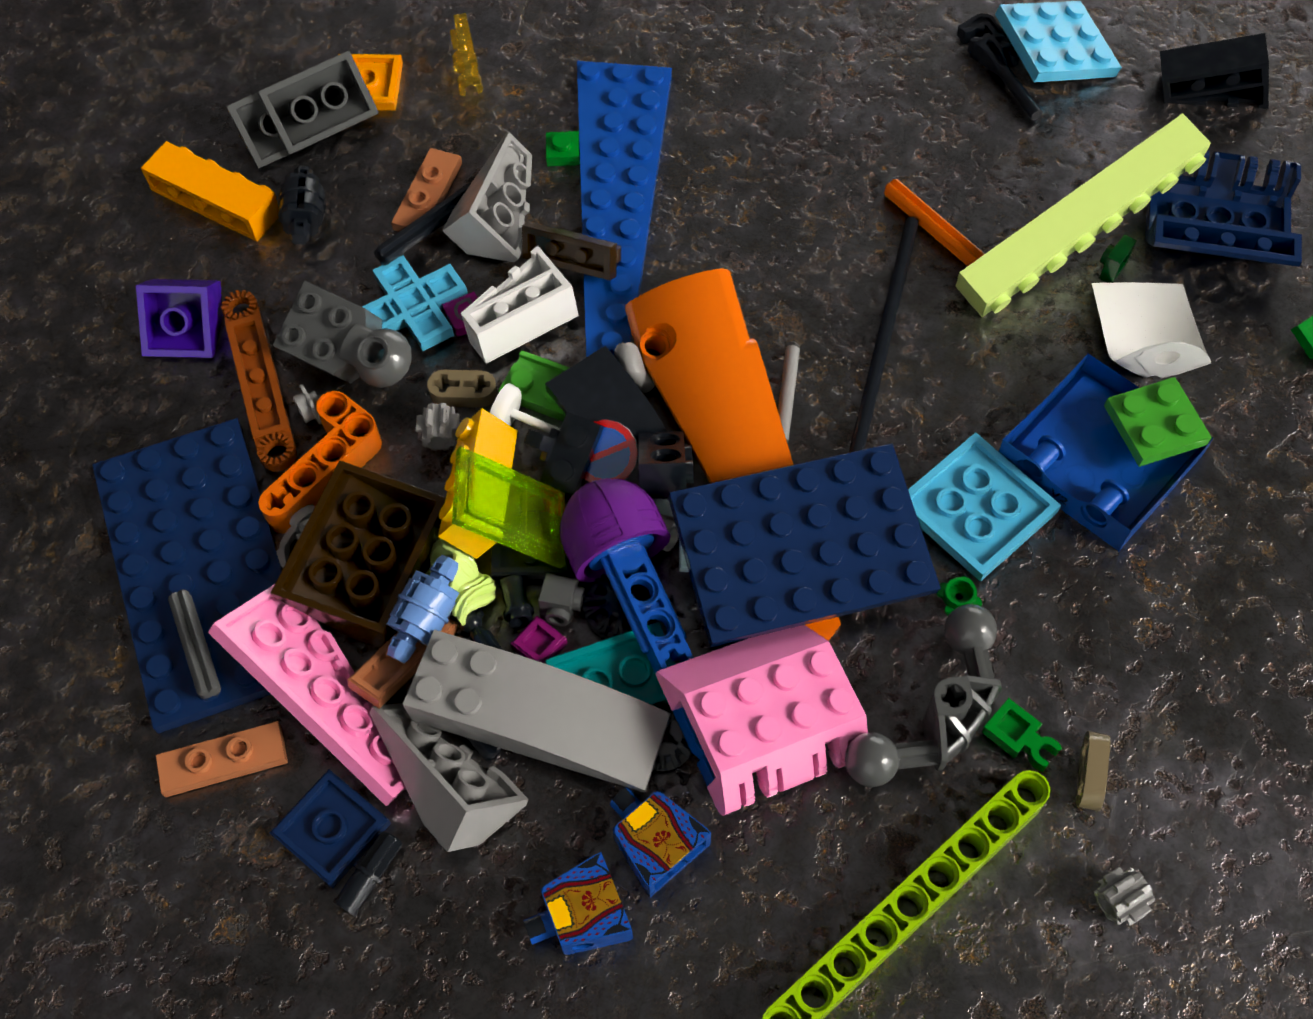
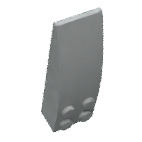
M434 630L402 704L412 721L644 793L671 717V713L592 680L505 650Z

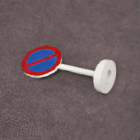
M510 383L504 385L490 410L492 415L509 426L517 419L547 433H550L551 428L561 429L519 411L522 400L521 391ZM606 419L594 421L604 426L584 479L588 482L605 478L626 480L637 465L639 451L636 439L631 431L619 422Z

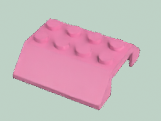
M805 625L748 638L664 668L655 673L671 710L674 711L683 707L716 777L708 785L707 789L715 807L722 816L739 810L741 805L745 807L754 803L755 792L752 773L756 772L758 785L764 796L767 798L776 795L778 791L783 792L813 780L814 776L817 778L825 775L827 772L825 744H827L829 749V757L833 765L838 767V769L844 767L845 752L849 743L858 735L868 732L866 714L830 642Z

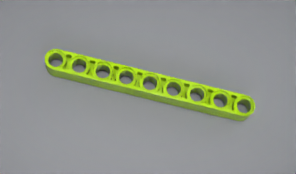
M1032 770L1022 771L1017 774L766 1010L762 1019L779 1017L784 1019H824L1039 813L1050 797V786L1046 778ZM1025 788L1030 790L1034 794L1036 802L1023 800L1018 794L1017 789ZM988 816H1000L1006 822L1007 830L994 828L990 824ZM969 843L973 845L978 852V858L971 859L965 857L960 852L958 844ZM934 870L942 872L947 877L949 886H935L930 881L928 872ZM900 899L913 901L918 907L919 914L913 917L905 916L898 909L897 901ZM870 928L881 929L887 936L888 944L881 947L874 946L868 941L866 930ZM840 957L849 958L856 965L857 974L852 977L841 976L834 968V960ZM808 987L818 988L825 997V1004L819 1008L809 1007L802 1000V990Z

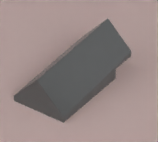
M346 51L226 106L241 140L258 169L379 114L350 51Z

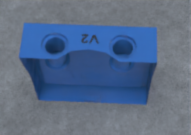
M1088 353L1050 395L1003 439L998 452L1061 504L1060 509L1117 551H1120L1202 457L1212 442L1213 437L1206 446L1139 467L1104 407L1107 398L1139 387Z

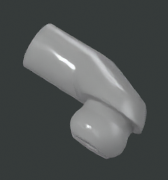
M632 342L619 343L614 350L615 358L628 372L642 393L650 392L654 388L655 383L645 370L640 349Z

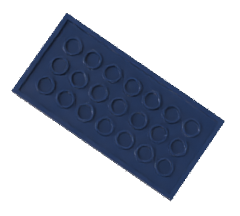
M238 418L92 464L153 729L159 734L271 695L208 633L216 621L274 585L283 570L277 556V546L272 529L259 509L258 501L261 491ZM182 589L189 591V594L192 596L221 687L220 693L209 699H201L196 692L168 601L171 593Z

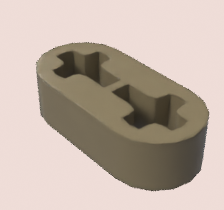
M438 370L427 381L428 392L433 403H446L449 407H487L495 401L498 395L495 378L489 372L482 370ZM443 384L450 385V387H447L446 392H439L443 388ZM479 385L486 386L483 388L482 393L475 392V390H478Z
M1093 731L1085 733L1080 753L1076 790V806L1079 808L1099 812L1103 806L1107 787L1111 743L1110 736L1107 734Z

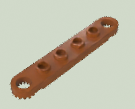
M235 290L236 293H229L230 296H226L225 301H222L221 309L257 455L261 464L266 469L275 472L283 471L295 462L297 449L261 310L255 296L251 292ZM237 305H249V308L246 309L247 312L243 311L244 314L239 312L238 315L236 312H232ZM276 446L287 448L285 450L286 453H283L284 456H279V459L277 457L275 459L269 458L268 456L269 451Z

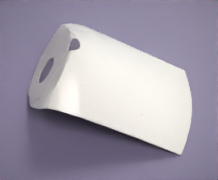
M1140 282L1091 283L1107 352L1112 361L1142 377L1158 376L1161 379L1191 371L1211 363L1193 317L1183 284Z

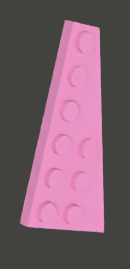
M274 585L216 621L208 633L385 806L389 805L406 789L369 712L374 705L366 702L364 698L348 688L347 679L355 672L331 632L324 631L313 617L274 598L271 595Z

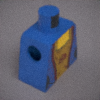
M625 788L609 804L622 818L612 829L614 841L650 898L711 845V832L659 791L654 792L644 802H641L629 788Z
M602 852L595 854L543 886L540 890L547 910L523 919L532 945L557 935L564 955L628 942L633 939L632 928Z

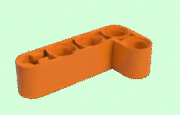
M340 391L326 392L317 400V413L327 434L274 481L259 497V509L272 531L285 534L291 527L289 524L290 519L298 510L311 504L316 506L339 460L362 468L381 449V437L372 415ZM367 433L364 436L357 437L360 434ZM340 457V459L330 462L332 459ZM313 482L311 485L303 487L305 484Z

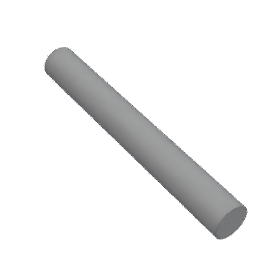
M789 345L785 350L778 413L787 443L789 442L800 348L795 345Z

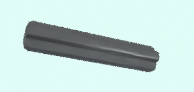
M185 589L171 593L168 597L169 605L196 692L201 699H209L212 696L218 695L221 687L192 596Z

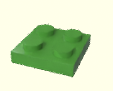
M1176 377L1109 397L1104 404L1106 411L1139 467L1206 446L1212 438Z

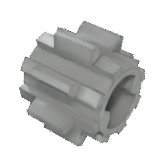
M430 403L427 408L423 407L422 415H416L415 431L418 432V440L422 441V446L428 447L433 451L449 450L450 446L454 447L455 439H458L455 433L461 423L459 422L460 414H456L455 408L447 406L446 403Z
M1117 867L1104 875L1098 881L1100 887L1094 891L1099 908L1115 925H1120L1126 921L1128 926H1131L1151 912L1149 905L1155 902L1150 884L1146 882L1140 872L1134 871L1131 867L1125 871L1121 867Z

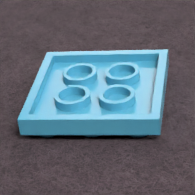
M1081 1L1000 4L995 13L1034 83L1116 77L1122 68Z
M976 432L908 489L921 529L980 582L1055 516L1061 507V504Z

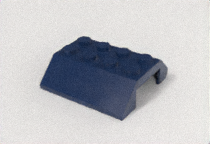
M1207 150L1204 155L1206 161L1194 172L1193 177L1182 174L1178 177V182L1164 194L1158 191L1150 197L1151 201L1147 204L1145 241L1152 246L1299 267L1302 263V234L1291 233V197L1301 181V163L1284 161L1280 168V160L1270 159L1266 167L1263 186L1253 185L1258 170L1257 157L1248 156L1245 164L1244 155L1214 151L1208 167L1210 151Z

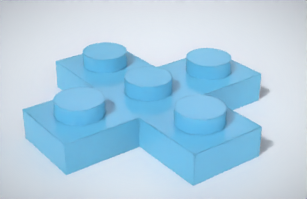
M404 255L388 265H381L372 270L374 278L385 293V296L362 307L382 319V328L399 331L407 327L422 351L454 336L452 326L441 311L443 309L442 304L468 294V291L451 264L419 278Z

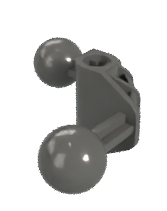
M965 604L955 608L946 619L944 626L946 640L956 652L964 655L968 676L946 678L937 684L922 720L925 741L894 744L888 737L880 733L867 732L858 735L849 743L845 752L846 769L856 782L867 787H878L889 782L895 776L898 769L934 765L937 771L944 770L946 764L958 753H964L978 728L984 726L992 712V702L998 697L1002 689L1001 681L994 678L988 650L996 640L997 624L993 615L987 609L976 604Z

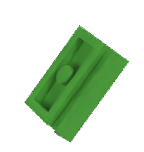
M521 350L518 361L511 367L498 392L508 383L515 385L520 389L522 395L520 406L564 421L566 414L546 392L545 383L570 367Z

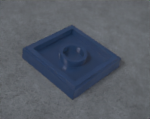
M328 769L269 833L333 889L353 867L354 863L373 845L379 834L391 825V822Z

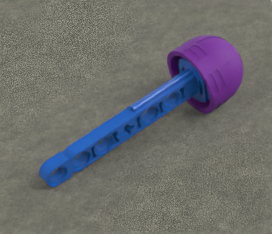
M610 478L595 480L584 485L572 495L560 522L562 546L576 578L582 582H596L595 579L602 578V574L608 577L643 654L647 655L655 673L668 667L666 661L669 657L672 661L679 660L680 663L694 658L685 640L687 636L650 560L664 549L671 537L656 504L642 488L632 482ZM636 584L645 586L650 592V599L640 601L634 598L631 594V586ZM651 619L660 620L666 626L667 634L661 637L654 636L648 630L647 621ZM684 708L676 709L673 711L674 716L691 752L700 759L697 762V766L708 786L716 777Z

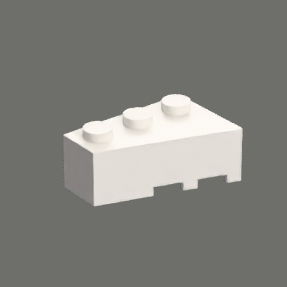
M539 246L530 252L531 258L520 268L514 266L508 271L509 277L497 288L491 286L461 312L469 342L486 364L579 316L572 285Z

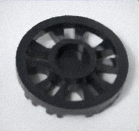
M602 574V578L595 579L596 582L586 591L583 607L589 627L597 635L609 639L627 633L623 632L622 623L628 620L614 590L611 591L608 577ZM639 584L631 586V594L640 587L643 588L634 595V598L637 600L650 599V592L645 586ZM603 588L607 594L605 596H598L596 592ZM591 604H604V606L590 607ZM599 614H606L607 617L599 625L593 620V617ZM654 619L647 621V625L652 624ZM612 621L616 622L614 632L608 631Z

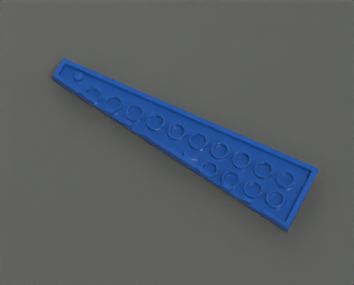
M577 61L582 234L614 242L621 246V261L617 263L615 278L606 280L584 274L586 357L604 346L614 355V350L619 343L633 342L625 305L640 295L672 81V68Z

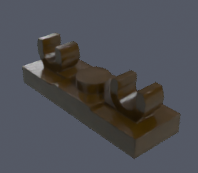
M532 222L522 225V251L524 259L529 260L531 258L530 252L539 246L556 267L606 280H612L616 277L617 263L621 261V246L617 245V243Z

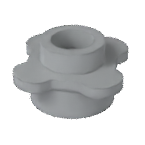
M299 385L302 392L292 398L304 422L307 423L316 419L319 425L322 424L316 409L317 400L319 399L316 392L307 393L304 385Z

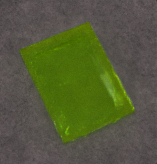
M460 446L456 451L452 524L561 569L565 565V551L560 538V522L565 510V493Z

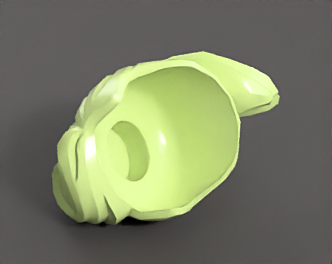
M439 539L433 544L429 556L430 568L441 555L450 557L458 563V571L454 580L448 585L459 592L455 600L456 604L452 610V616L457 617L460 624L464 626L467 616L472 611L486 606L495 600V581L489 575L479 573L477 564L472 556L445 540ZM430 568L425 574L430 575Z

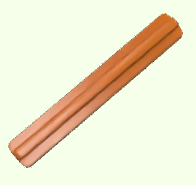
M893 179L890 183H887L884 195L909 217L918 219L919 225L966 266H969L985 254L898 179Z

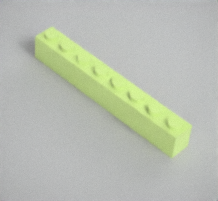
M1182 113L960 271L955 287L981 317H984L991 311L994 313L1000 312L1011 302L1012 299L1010 297L1019 291L1026 293L1039 282V277L1046 271L1054 273L1068 260L1067 256L1074 251L1081 253L1089 248L1096 240L1095 236L1102 231L1106 233L1113 231L1123 221L1122 217L1130 211L1134 214L1139 212L1151 201L1150 197L1160 191L1161 194H1164L1178 182L1180 175L1186 171L1188 174H1192L1199 169L1206 161L1204 155L1211 142Z

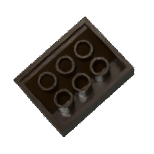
M339 460L278 577L271 595L353 639L381 648L397 632L388 626L387 622L398 600V594L402 593L408 580L413 577L416 570L422 573L425 572L430 561L429 556L433 544L440 539L438 537L441 524L439 512L445 503L446 497Z

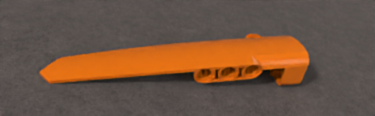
M713 269L672 280L643 293L625 305L634 344L640 349L645 370L651 376L681 431H684V437L688 444L692 445V451L710 483L794 465L758 343L754 338L749 337L732 276L728 269ZM654 349L657 352H659L660 355H651L646 350ZM839 617L806 624L805 626L829 641L841 623Z

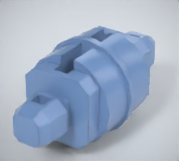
M445 555L438 557L430 568V575L416 570L413 577L408 580L402 593L398 594V600L387 622L388 626L398 631L397 635L393 636L388 647L387 655L401 663L407 662L416 650L415 645L417 642L427 646L433 631H441L444 625L448 624V617L459 595V592L448 585L450 582H453L458 571V563Z

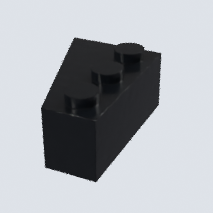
M1265 33L1160 51L1164 103L1206 105L1207 101L1226 102L1227 107H1238L1239 102L1258 103V108L1269 109V59Z

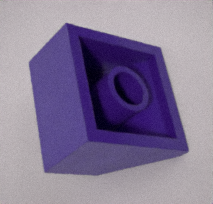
M150 279L136 285L142 356L213 358L215 356L223 318V311L221 309V280Z

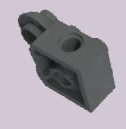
M304 281L273 344L274 347L350 384L360 377L368 385L378 388L392 386L402 380L408 372L412 360L411 347L407 339L397 330L382 328V319L367 309L307 281ZM381 349H384L383 358L375 363L376 354Z

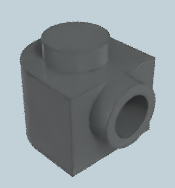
M547 573L538 600L540 618L546 619L547 622L557 626L571 624L574 610L581 611L585 595V588L579 587V580Z

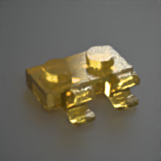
M466 13L453 15L456 29L450 30L453 50L458 49L452 56L454 69L457 73H462L457 79L459 93L461 96H466L465 88L470 85L476 86L478 93H482L483 85L481 76L478 73V62L474 52Z

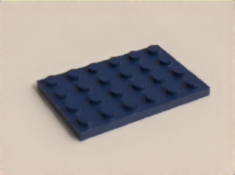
M893 443L669 493L668 500L710 647L934 594L941 589Z

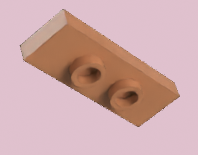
M433 148L429 149L391 222L394 231L400 232L445 199L462 165L460 155Z
M448 617L449 622L444 625L441 632L455 635L458 623ZM392 636L347 679L348 688L380 709L416 673L426 650V645L417 642L415 645L416 650L410 659L405 663H401L387 655Z
M278 721L156 755L161 794L165 798L288 763L282 727Z

